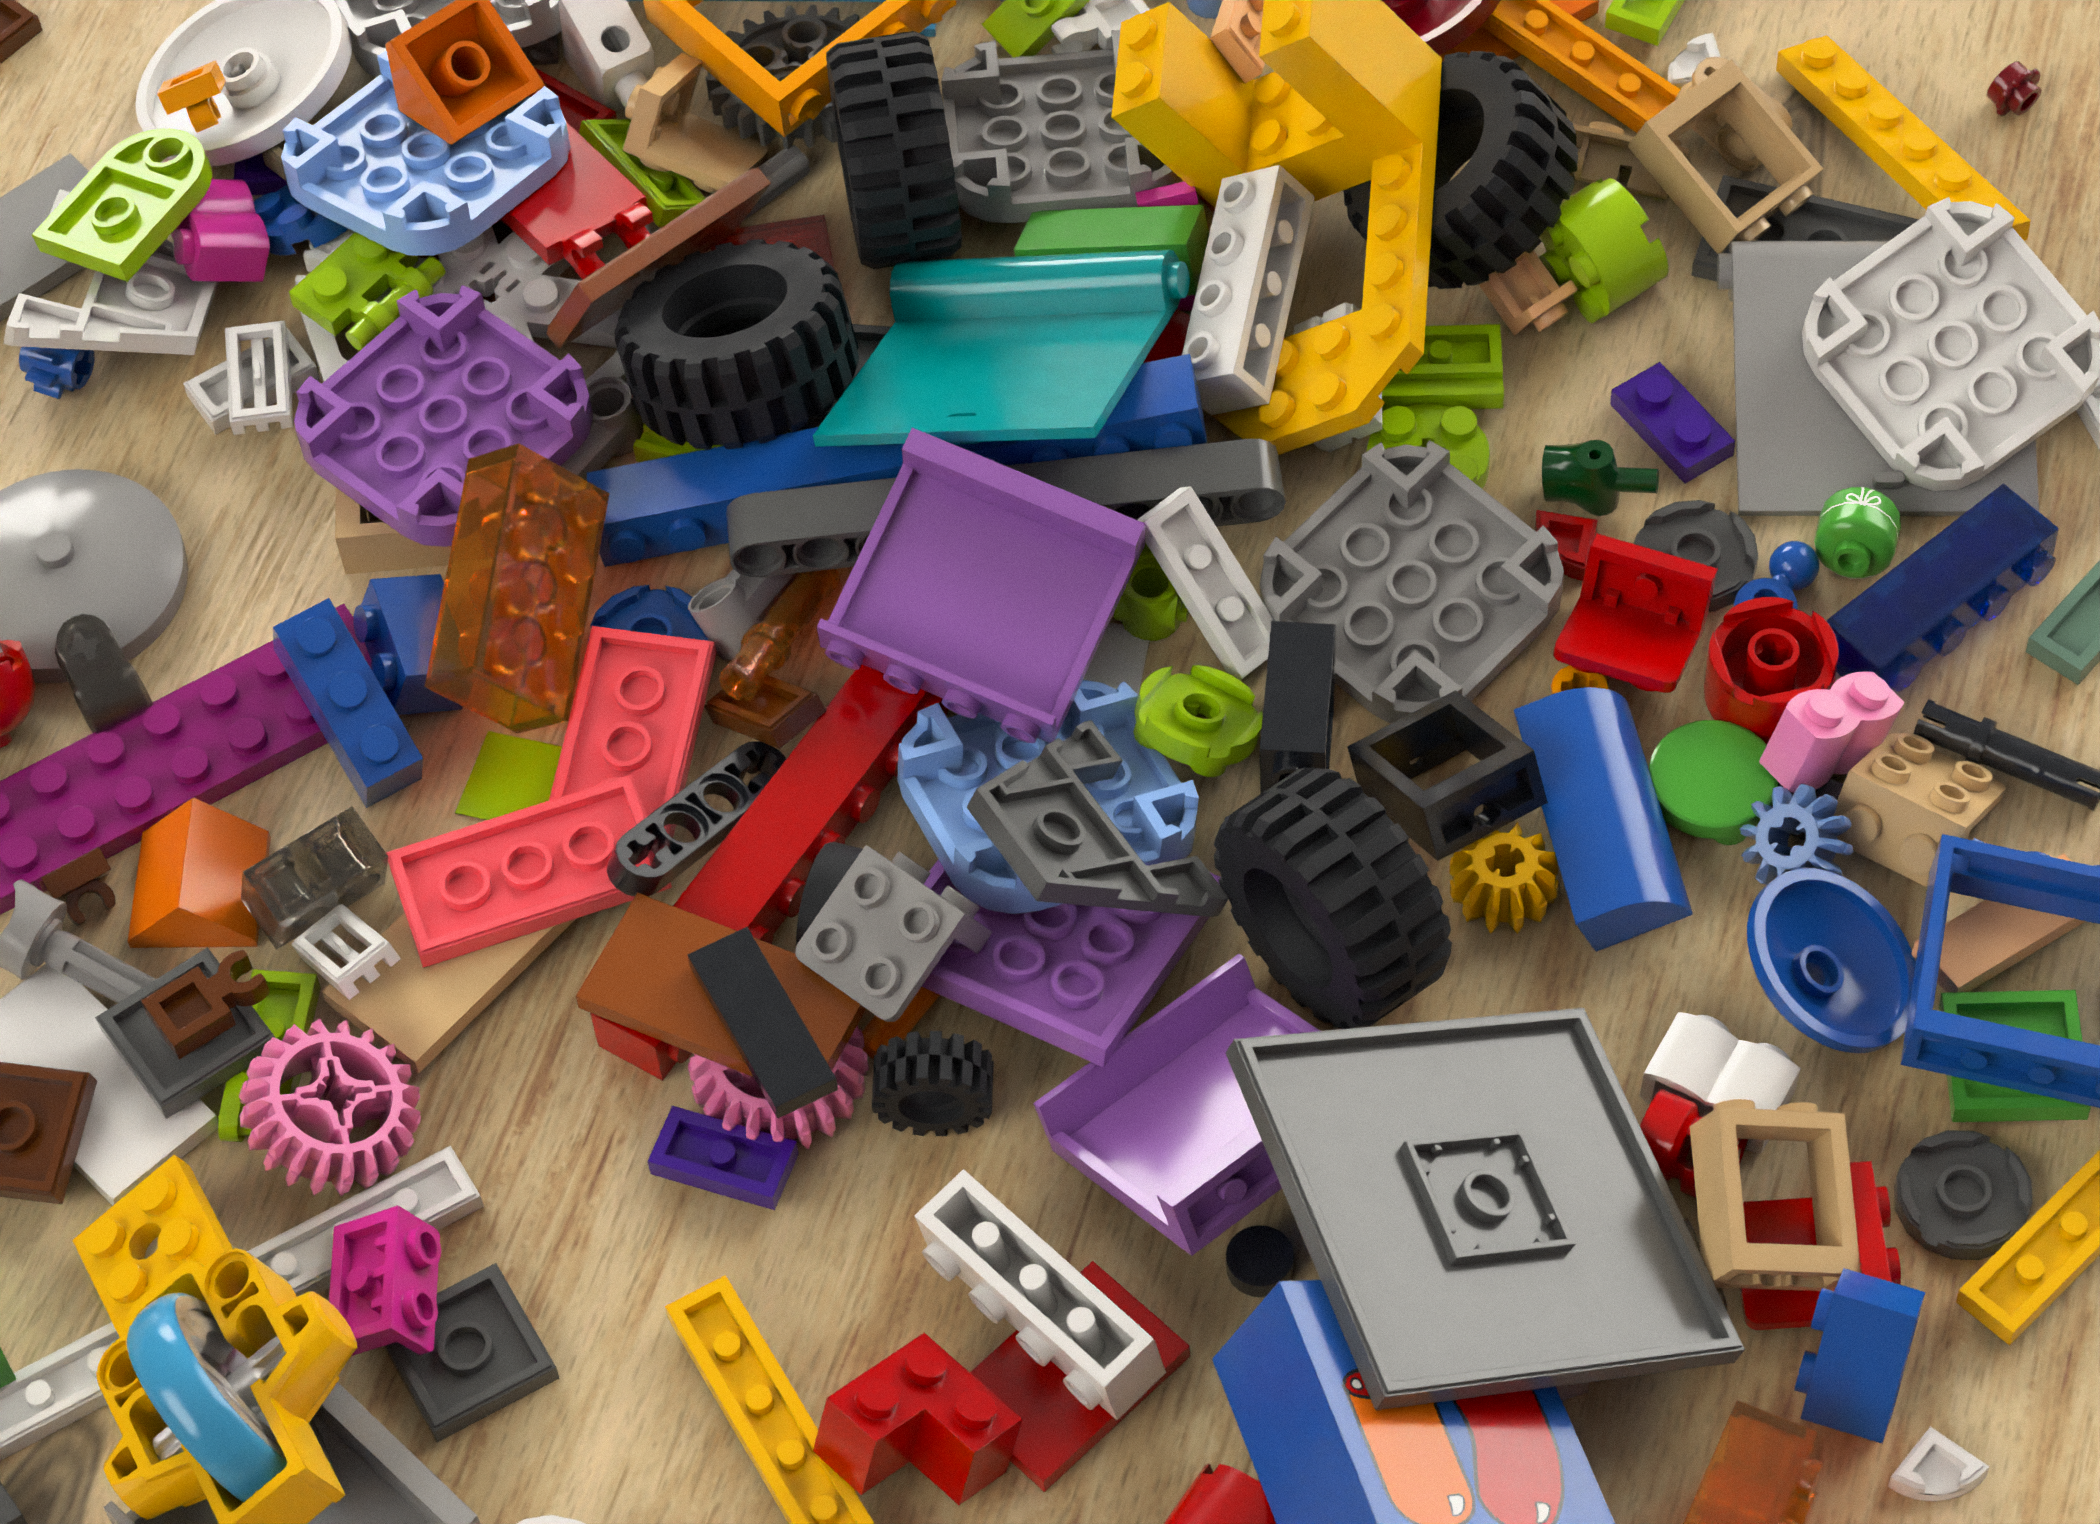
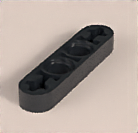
M760 741L747 742L739 746L622 835L616 843L607 864L609 880L618 890L626 895L635 897L638 892L649 897L657 893L726 838L784 763L786 757L777 748ZM758 771L761 772L750 780L748 786L744 784L743 779L746 773L752 775ZM707 794L722 796L731 803L734 810L731 812L715 810L705 801L704 796ZM669 824L683 826L690 831L695 841L687 843L677 841L669 836L664 826ZM650 850L655 854L651 866L647 864L635 866L648 856Z

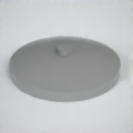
M84 469L61 470L32 476L0 491V641H20L30 664L35 683L78 681L108 672L139 655L164 632L177 613L184 597L188 578V559L177 523L169 509L157 496L142 485L125 477L108 472Z

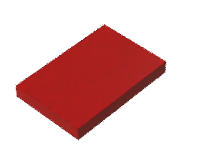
M1094 1261L1089 1263L1080 1273L1154 1338L1166 1371L1118 1420L1099 1404L1093 1410H1090L1079 1402L1065 1386L1063 1379L1067 1375L1050 1360L1043 1367L1024 1351L1015 1338L1019 1333L1018 1330L1012 1333L970 1372L1023 1419L1010 1462L1044 1492L1191 1357L1190 1345Z

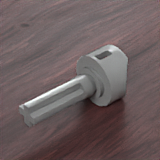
M22 879L13 884L15 888V908L9 924L0 934V967L23 980L28 978L37 967L45 962L49 967L116 1003L156 980L67 931H62L67 910L65 902L51 897Z

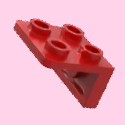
M1597 533L1590 545L1580 598L1555 643L1554 658L1559 662L1571 665L1578 671L1598 673L1629 682L1636 688L1644 691L1673 692L1704 632L1718 568Z
M1872 1161L1850 1162L1861 1273L1901 1285V1267L1898 1250L1896 1247L1886 1248L1883 1228L1890 1227L1891 1222L1890 1200L1887 1187H1876ZM1812 1197L1743 1202L1747 1243L1817 1245ZM1740 1288L1744 1321L1748 1327L1754 1330L1811 1327L1821 1291Z

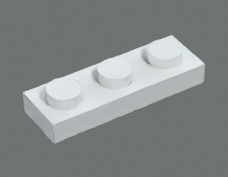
M1191 486L1180 487L1140 517L1138 521L1146 524V544L1228 674L1237 679H1243L1268 659L1271 621H1274L1193 488Z

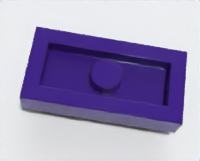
M1661 362L1611 390L1610 405L1684 484L1734 455L1735 440Z
M672 1106L647 1161L650 1174L775 1210L799 1155L797 1142L784 1138L782 1142H774L772 1134L760 1131L757 1139H747L745 1126L737 1124L731 1131H727L722 1127L723 1120Z

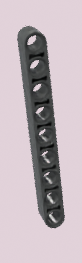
M1242 439L1005 465L1135 520H1138L1180 487L1191 486L1216 527L1269 520L1277 516L1284 509L1286 503L1276 446L1270 441L1263 439ZM896 478L751 493L734 499L728 505L726 512L730 564L733 570L749 577H766L854 567Z

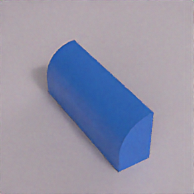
M1585 687L1561 691L1514 709L1522 741L1534 750L1548 802L1542 806V810L1575 924L1593 949L1597 952L1693 915L1631 709L1626 698L1609 689Z

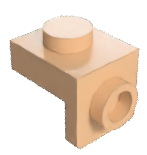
M1533 250L1531 253L1525 251L1515 259L1517 265L1505 273H1497L1495 271L1489 274V281L1478 284L1514 336L1532 324L1538 332H1541L1569 312L1563 303L1578 290L1572 280L1559 287L1535 251Z

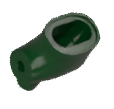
M1590 440L1566 445H1545L1542 458L1545 502L1564 501L1576 504L1592 515L1604 516L1612 513L1617 508L1620 492L1657 494L1659 469L1617 467L1612 447L1601 440Z

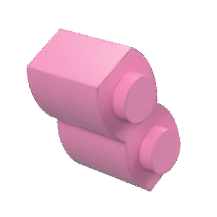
M1874 672L1847 674L1839 678L1830 690L1814 689L1802 692L1788 702L1759 763L1784 788H1787L1792 793L1795 792L1800 784L1809 785L1816 790L1825 785L1833 774H1848L1849 770L1873 748L1884 742L1904 701Z

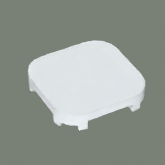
M1947 197L1928 206L1924 217L1833 281L1829 277L1814 293L1802 330L1804 356L1818 380L1894 471L1903 472L1905 480L1910 484L1931 491L1959 490L1982 479L2076 411L2093 393L2100 377V321L2094 311L2088 315L2085 314L2013 229L2012 225L2015 217L1997 203L1992 208L1973 201L1951 202L1950 198Z

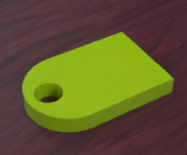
M160 128L135 134L111 148L31 235L40 252L128 282L205 196L212 181L211 164L199 140L183 130ZM178 155L171 161L161 163L164 159L170 156Z

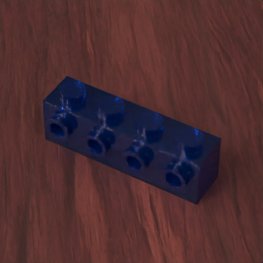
M2003 483L1826 620L1832 628L1838 643L1839 654L1836 672L1842 677L1855 672H1874L1892 690L1900 692L1906 689L1917 678L1923 665L1937 654L1946 656L1953 652L1963 641L1967 631L1982 619L1985 621L1993 620L2006 608L2012 595L2026 584L2033 587L2046 578L2056 562L2053 554L2059 528Z

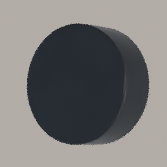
M1251 1226L1239 1231L1230 1240L1226 1250V1271L1230 1282L1236 1289L1246 1295L1266 1297L1279 1281H1290L1294 1272V1251L1289 1239L1279 1230L1269 1226Z

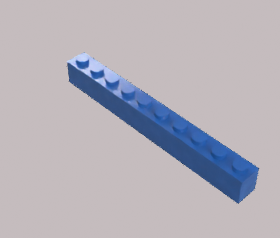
M1186 354L1142 363L1096 438L983 441L977 444H958L956 446L1002 465H1015L1207 443L1201 396L1191 356ZM816 427L776 435L775 440L761 444L758 440L743 444V448L726 449L724 446L711 448V450L704 449L588 472V527L604 567L729 543L726 512L728 505L734 499L751 493L896 478L903 465L902 448L904 444L815 447L813 434L818 429Z

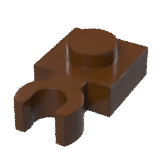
M244 950L233 952L225 957L220 963L217 973L208 979L197 966L141 1000L146 1014L179 1060L235 1026L236 1022L230 1010L236 1005L243 1007L255 1005L265 999L270 993L267 982L261 973L246 982H237L240 976L253 969L249 957Z

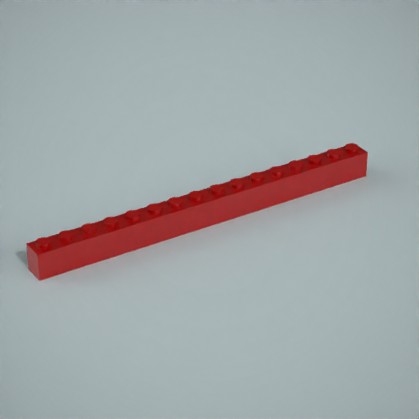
M1176 309L1143 363L1182 355L1190 321L1189 314ZM861 664L860 668L853 672L825 708L827 711L815 721L673 906L736 931L748 927L754 938L772 944L774 933L787 917L793 918L799 913L805 884L817 854L827 843L837 842L845 844L846 838L858 823L864 824L872 817L879 804L881 792L893 776H898L899 743H902L903 737L917 724V712L935 703H939L947 716L949 709L942 704L943 698L922 689L917 694L901 691L884 680V673ZM590 1013L599 1047L662 1081L677 1062L680 1064L684 1063L692 1055L691 1052Z

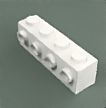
M1281 165L1222 178L1182 352V355L1190 354L1201 396L1202 408L1210 415L1270 403L1315 197Z
M964 1169L914 1215L927 1244L922 1254L928 1263L946 1280L951 1281L957 1275L972 1288L968 1293L970 1299L989 1320L997 1324L1002 1318H1005L1019 1331L1015 1336L1017 1342L1039 1365L1044 1367L1051 1360L1067 1375L1063 1379L1065 1386L1088 1409L1093 1410L1099 1404L1118 1420L1166 1373L1154 1338Z

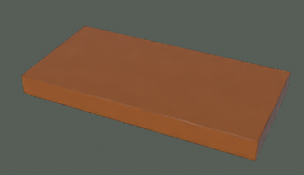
M759 167L756 169L751 168L580 281L547 327L548 331L546 334L558 349H561L621 309L626 300L632 298L634 290L643 281L650 282L655 278L656 271L668 264L674 266L684 261V256L696 251H700L701 254L705 253L735 233L770 186V181Z
M637 892L576 995L578 1008L753 1077L691 970L687 954L736 932V930ZM754 938L831 1070H833L866 1008L799 961L795 953Z

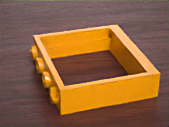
M643 0L646 18L688 55L702 60V67L783 137H786L809 118L814 120L822 108L831 102L826 52L835 44L910 31L920 33L930 24L940 22L942 15L957 4L956 0H886L786 78L779 81L694 9L703 0Z

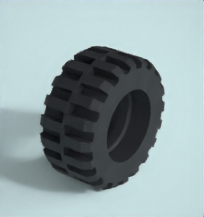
M910 31L835 44L826 52L827 73L843 178L860 263L872 269L895 266L898 262L928 261L951 257L962 247L961 219L943 100L928 37L918 32Z
M1471 51L1470 55L1467 52H1457L1445 55L1444 62H1442L1428 287H1437L1438 289L1462 288L1463 282L1467 286L1478 285L1489 281V274L1495 271L1497 273H1505L1517 265L1515 259L1525 251L1531 253L1542 242L1539 237L1548 226L1551 228L1555 226L1562 215L1559 207L1563 200H1569L1574 187V178L1571 176V173L1577 171L1578 148L1576 147L1577 139L1573 123L1567 118L1566 112L1521 67L1506 56H1497L1493 52ZM1469 160L1467 165L1459 172V174L1450 181V179L1457 172V170ZM1371 180L1343 190L1344 205L1347 207L1348 218L1353 228L1366 241Z
M764 239L748 240L746 244L736 246L732 242L715 245V250L702 254L700 251H696L684 256V261L674 266L670 264L656 271L655 278L652 281H643L634 290L632 298L626 300L618 317V323L615 328V343L637 413L642 417L643 423L670 442L681 446L688 442L695 449L711 450L713 445H723L726 449L743 448L744 443L758 440L761 444L775 440L776 434L786 430H790L793 433L806 426L808 419L812 416L817 415L821 417L832 408L834 397L840 398L856 372L859 362V346L838 274L831 264L814 251L804 246L799 249L792 242L780 240L775 244H767Z
M1306 767L1296 770L1225 817L1214 843L1216 848L1214 854L1215 868L1221 873L1219 884L1229 896L1232 906L1230 911L1237 925L1242 926L1249 938L1248 944L1256 956L1260 955L1269 967L1268 972L1279 985L1283 984L1291 992V998L1302 1008H1310L1314 1017L1324 1023H1332L1335 1028L1370 1027L1439 980L1443 975L1452 949V942L1448 939L1451 932L1448 916L1443 914L1441 908L1443 899L1438 887L1432 885L1427 874L1429 871L1421 855H1416L1407 841L1409 837L1398 823L1394 824L1385 814L1386 809L1374 797H1367L1363 793L1362 786L1350 778L1342 779L1339 772L1331 769Z

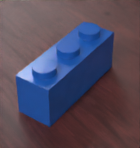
M330 598L273 626V648L365 807L368 808L421 780L423 757Z

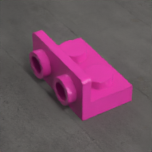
M399 1205L334 1226L329 1302L344 1317L355 1336L357 1348L352 1356L395 1342L402 1344L418 1355L434 1350L435 1323L438 1317L436 1301L438 1265L441 1257L440 1234L437 1229Z

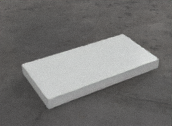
M44 964L0 999V1062L89 1072L97 1080L73 1167L113 1206L170 1157L176 1155L181 1159L218 1129V1119L200 1099H197L166 1119L100 1029L95 1017L108 1009L81 983Z

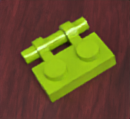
M354 232L289 291L292 305L335 337L351 322H354L355 325L345 333V336L350 344L360 351L400 316L396 302L398 299L415 289L418 291L419 298L432 295L434 293L433 285L446 274V270L440 261L433 256H429L417 268H414L412 266L418 262L417 256L390 250ZM389 287L393 289L379 303L375 301Z

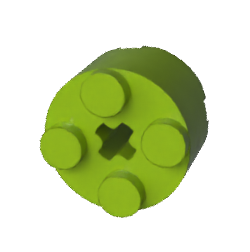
M1601 178L1570 196L1569 200L1562 201L1559 207L1562 215L1553 228L1548 226L1539 237L1546 249V252L1539 256L1540 260L1559 286L1570 280L1574 282L1578 288L1573 295L1574 301L1583 317L1590 323L1606 317L1668 276V260L1660 238L1649 243L1641 228V225L1649 221V218L1630 192L1619 182L1611 178L1602 181Z

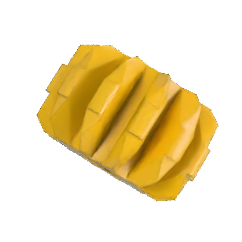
M1518 821L1511 827L1509 833H1500L1497 829L1484 836V838L1482 837L1465 846L1461 851L1454 852L1450 859L1449 874L1452 876V879L1450 880L1449 892L1451 898H1453V903L1463 904L1462 914L1465 916L1466 922L1485 917V926L1490 934L1498 927L1499 922H1508L1517 934L1524 926V917L1541 923L1542 918L1546 915L1547 904L1554 903V899L1558 896L1559 881L1556 879L1558 862L1555 852L1545 851V841L1541 833L1523 838L1522 829Z

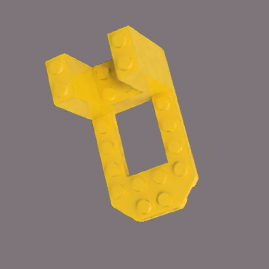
M1264 0L1259 57L1274 72L1257 79H1252L1245 84L1210 38L1174 5L1167 2L1121 22L1111 118L1190 187L1195 186L1196 192L1214 208L1216 207L1222 178L1276 165H1281L1315 196L1314 202L1371 180L1362 309L1283 339L1269 404L1211 416L1241 439H1263L1270 441L1276 446L1278 455L1369 424L1385 404L1378 397L1399 369L1408 374L1424 354L1442 58L1382 0Z

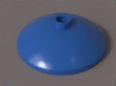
M1794 869L1781 874L1766 885L1756 896L1751 906L1747 922V942L1755 975L1765 995L1776 1010L1793 1027L1807 1037L1824 1046L1842 1052H1874L1891 1044L1905 1033L1916 961L1911 955L1912 950L1904 933L1887 909L1874 896L1855 882L1834 872L1822 869Z

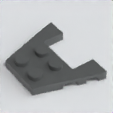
M1092 720L1084 721L1076 726L1072 735L1064 741L1057 738L1047 744L1041 755L1027 763L1022 760L977 788L966 807L1036 901L1215 917L1219 916L1229 899V896L1198 856L1145 865L1083 784L1113 779L1123 761Z

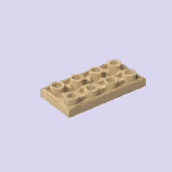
M404 912L381 934L392 945L401 959L392 967L383 960L375 964L374 967L380 976L372 983L366 981L362 976L355 980L353 983L360 992L350 1000L331 984L322 991L326 1004L360 1030L366 1032L372 1028L374 1040L385 1047L394 1044L395 1056L405 1064H411V1068L419 1074L576 919L423 968Z

